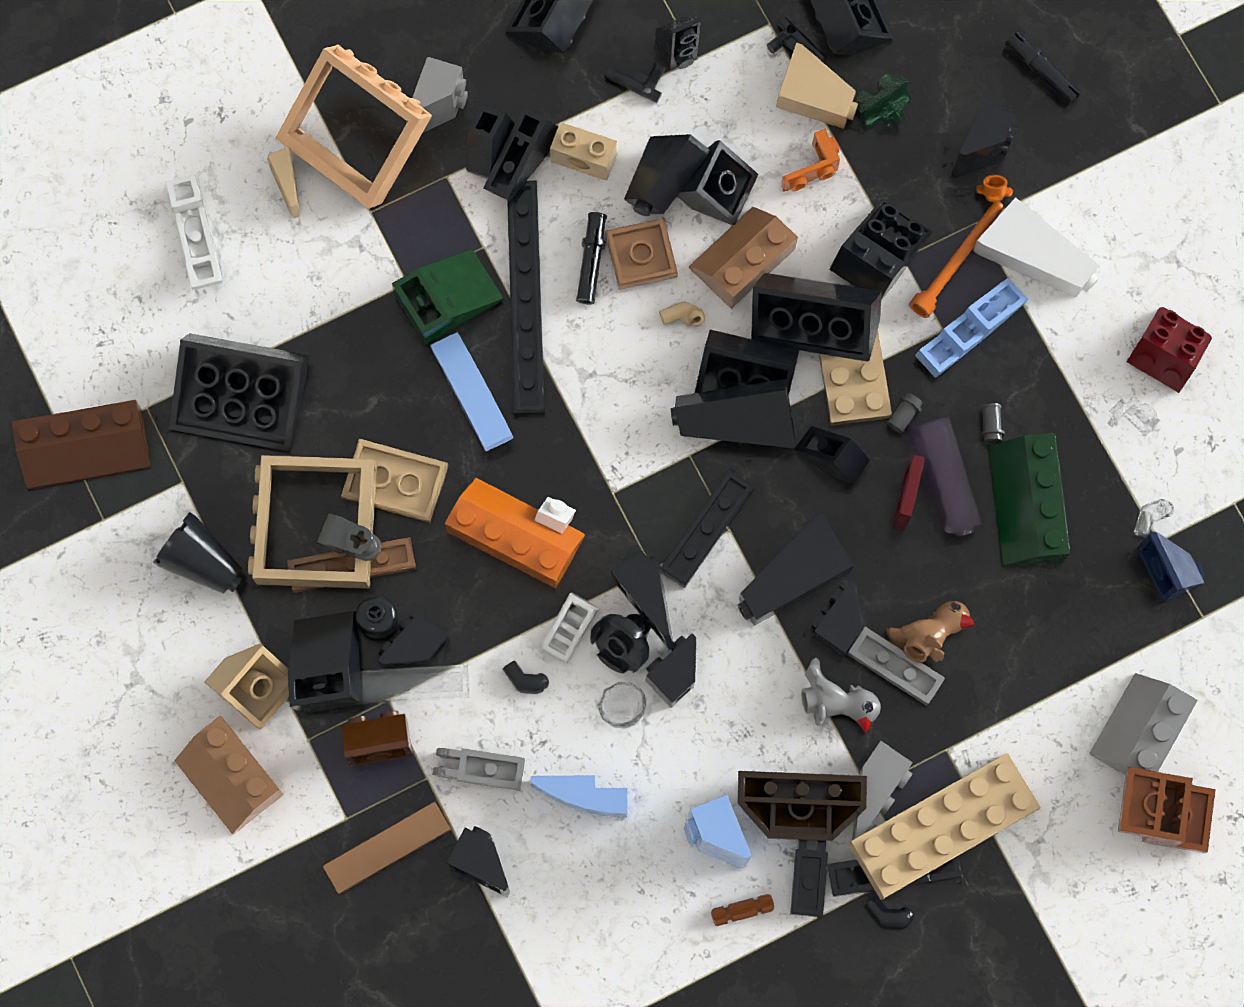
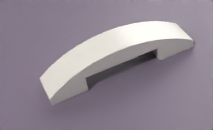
M193 174L166 181L192 290L222 283L216 251L196 175Z

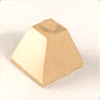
M261 644L224 658L204 681L215 693L260 730L289 697L288 668Z

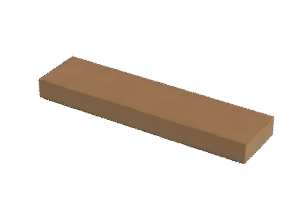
M411 538L381 542V552L375 559L371 560L370 578L415 570L416 564ZM329 552L287 561L289 570L355 571V557L344 553ZM292 586V591L296 593L322 587Z
M433 802L323 865L337 893L340 895L451 831V828L436 802Z

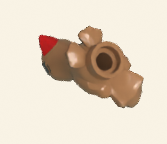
M948 601L940 605L928 619L915 621L903 626L901 629L886 628V636L890 643L899 649H904V653L911 660L924 662L930 656L937 662L944 659V652L940 648H942L946 637L950 634L958 633L965 628L973 627L975 624L963 603Z

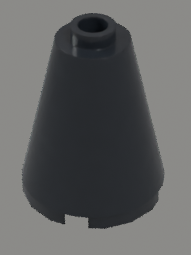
M189 512L182 520L184 523L181 527L175 529L157 554V558L153 563L160 568L222 594L227 590L234 592L244 578L239 574L242 567L194 514Z

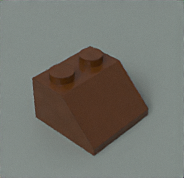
M397 710L383 712L380 714V718L368 720L367 716L354 717L348 720L349 724L342 725L344 756L350 767L413 756L407 717L405 714H399Z

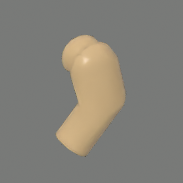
M686 301L659 311L664 325L680 320L690 326L697 327L701 326L705 321L703 310Z

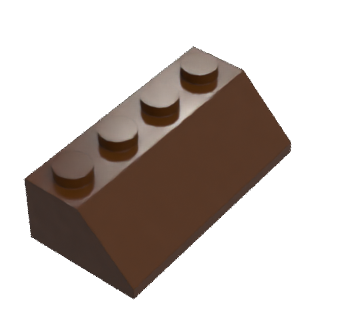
M136 400L12 421L16 453L28 490L151 468L143 412Z

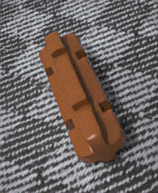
M770 894L758 896L756 900L750 898L728 904L727 908H724V906L713 908L711 910L712 920L715 926L727 924L729 920L735 922L757 916L758 912L762 914L772 912L774 910V902Z

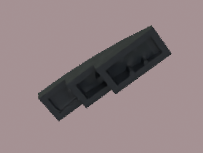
M959 856L907 886L963 877ZM857 859L827 865L833 897L875 891Z

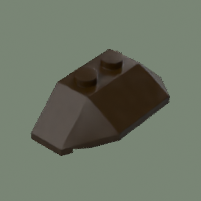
M738 771L737 804L768 839L833 841L866 810L867 776Z

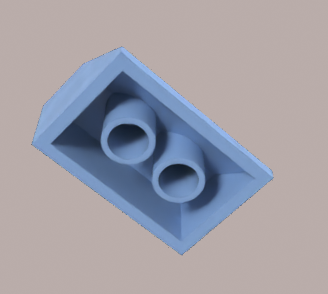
M724 795L690 809L684 827L689 844H696L698 851L737 868L746 867L752 855L728 796Z

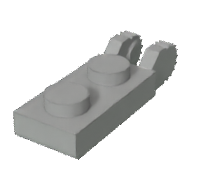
M437 748L436 755L440 758L457 759L460 762L458 770L434 767L432 774L434 776L457 779L458 782L516 791L521 789L525 758L463 748L462 751L447 748Z

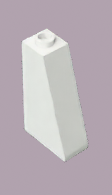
M1017 198L1007 206L981 235L973 249L976 254L1073 297H1077L1082 290L1088 292L1099 279L1095 276L1100 268L1099 264Z

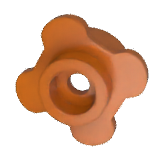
M999 175L987 176L983 180V185H978L976 190L977 193L983 194L990 202L1001 201L1003 197H1010L1013 194V189L1007 187V180Z

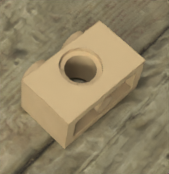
M562 122L559 124L550 147L552 163L606 181L617 156L616 140Z

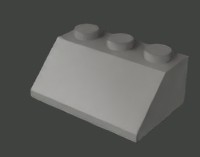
M1135 673L1089 754L1124 775L1128 767L1158 772L1198 700L1169 683Z

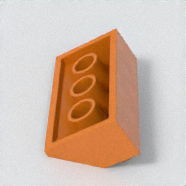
M475 478L461 494L445 522L447 533L555 589L585 537L584 533L569 525L561 534L534 521L538 509L478 478Z

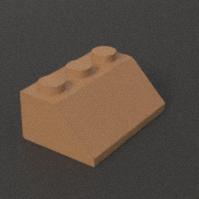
M752 207L735 225H732L689 265V269L732 309L753 289L754 284L764 273L773 271L795 250L798 236L777 216Z
M221 716L197 733L174 760L233 835L284 795Z

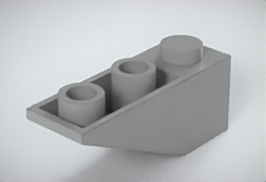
M882 741L879 742L860 770L859 776H867V808L854 820L852 840L877 827L873 823L875 817L879 812L883 815L886 814L895 801L890 796L897 786L903 789L913 774L908 771L913 762Z

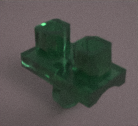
M886 74L879 79L877 83L879 92L874 96L868 90H863L856 95L857 107L862 114L863 124L868 129L880 120L885 122L892 118L895 122H900L904 119L902 109L908 106V101L911 100L907 89L909 83L904 76L896 79L890 74Z

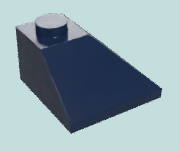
M1157 531L1151 532L1137 547L1163 603L1197 590L1204 584V572L1199 562L1194 561L1191 554Z

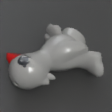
M814 658L811 660L805 672L811 687L804 688L801 691L802 704L806 714L814 713L817 726L823 724L826 716L843 714L855 720L866 732L870 728L871 722L880 714L881 705L877 696L860 686L854 688L852 685H850V693H846L838 685L823 676L820 670L819 659Z

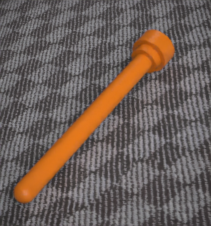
M1000 201L992 203L926 291L923 290L921 293H916L909 302L910 308L917 315L929 318L935 310L938 294L973 250L977 240L1003 210V204Z

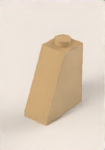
M796 43L778 94L777 108L844 129L847 119L853 120L858 103L853 102L856 91L802 44Z

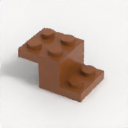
M1128 767L1125 774L1118 832L1142 836V842L1205 854L1208 852L1216 789L1192 785L1193 778Z

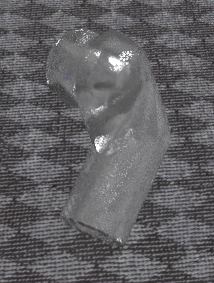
M1158 499L1143 505L1134 533L1141 537H1147L1150 534L1153 522L1173 515L1175 510L1174 504L1169 500Z

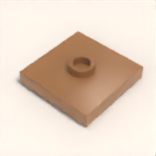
M664 218L605 231L619 290L678 277Z

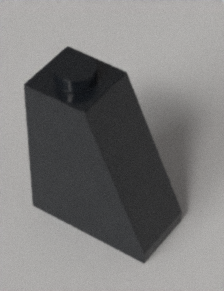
M691 134L650 136L624 200L633 206V210L642 216L664 214L706 159L710 149Z

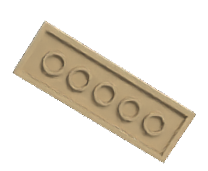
M1006 753L855 838L848 845L880 900L1034 813L1041 807L1009 754Z

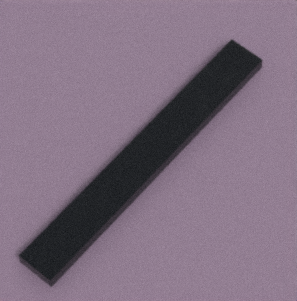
M537 180L526 181L510 201L507 200L514 416L545 415Z

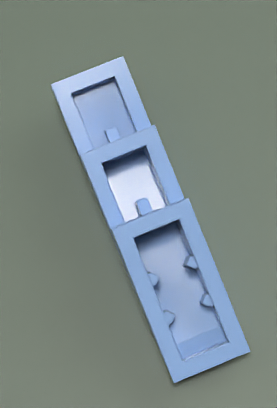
M1009 278L1005 279L968 307L963 315L945 327L940 335L922 347L915 357L935 378L938 377L1028 301V298Z
M458 332L431 344L432 352L484 450L487 452L513 439V435Z

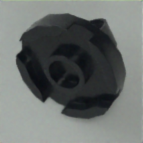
M608 614L595 623L591 629L590 641L592 645L596 642L597 648L600 651L597 656L608 668L622 674L627 670L634 673L649 658L647 638L651 627L640 614H629L626 617L618 614Z

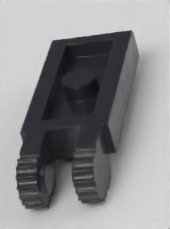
M798 840L794 857L790 915L822 918L828 852H826L827 841H817V851L806 850L807 840Z

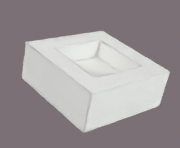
M547 497L538 510L534 521L563 534L572 521L576 510L560 500Z

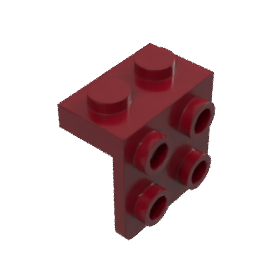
M1160 307L1126 362L1180 393L1199 364L1212 340V336L1203 328L1183 319L1176 312Z

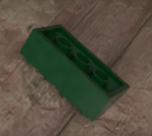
M1055 433L1023 435L988 446L1002 567L1064 562L1070 555V546Z

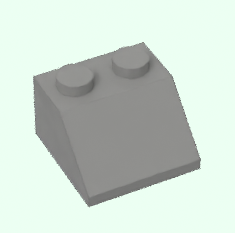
M427 57L412 97L420 101L419 105L432 115L423 132L455 118L458 109L464 108L468 92L465 91L466 79H463L462 67Z

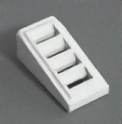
M570 593L540 649L568 663L599 607L574 593ZM572 604L587 612L586 617L584 618L570 610ZM565 616L581 623L580 628L578 629L565 622ZM559 627L574 634L573 640L557 632ZM553 637L568 645L567 651L550 643Z

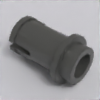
M911 393L901 396L900 405L886 423L891 429L900 434L904 433L905 428L916 412L920 413L922 410L920 407L922 401Z
M996 403L982 405L983 431L980 433L981 438L984 439L985 444L1002 442L1005 431L1002 430L1001 405Z

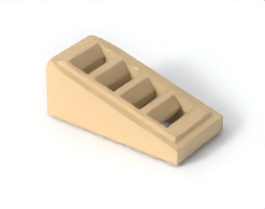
M287 147L268 155L267 160L292 217L296 218L300 216L293 158L290 149Z

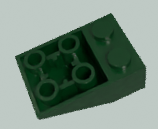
M473 249L420 267L391 283L394 296L425 345L504 300Z

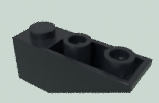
M681 17L656 28L655 41L670 70L677 67L679 69L686 68L697 59L700 33L699 18Z

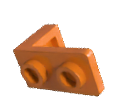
M826 129L815 132L812 141L820 162L783 176L781 182L783 192L790 189L792 191L801 190L810 181L818 178L821 181L826 180L836 173L840 162L838 156L839 147L833 136L829 137Z

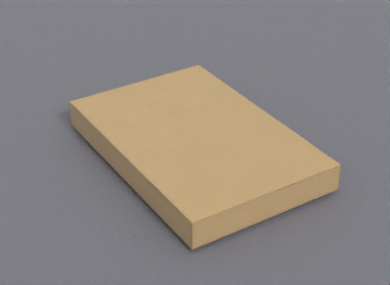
M359 439L353 459H374L377 466L375 508L431 523L449 466L448 463ZM348 473L341 494L342 499L359 503L361 473Z

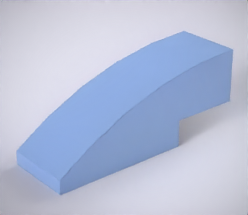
M595 775L531 776V787L565 806L596 815L627 818V788H595Z

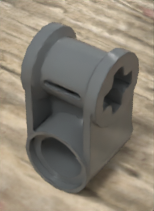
M330 513L327 515L316 541V544L340 554L344 553L363 561L375 559L381 552L382 547L379 538L371 533L368 528Z

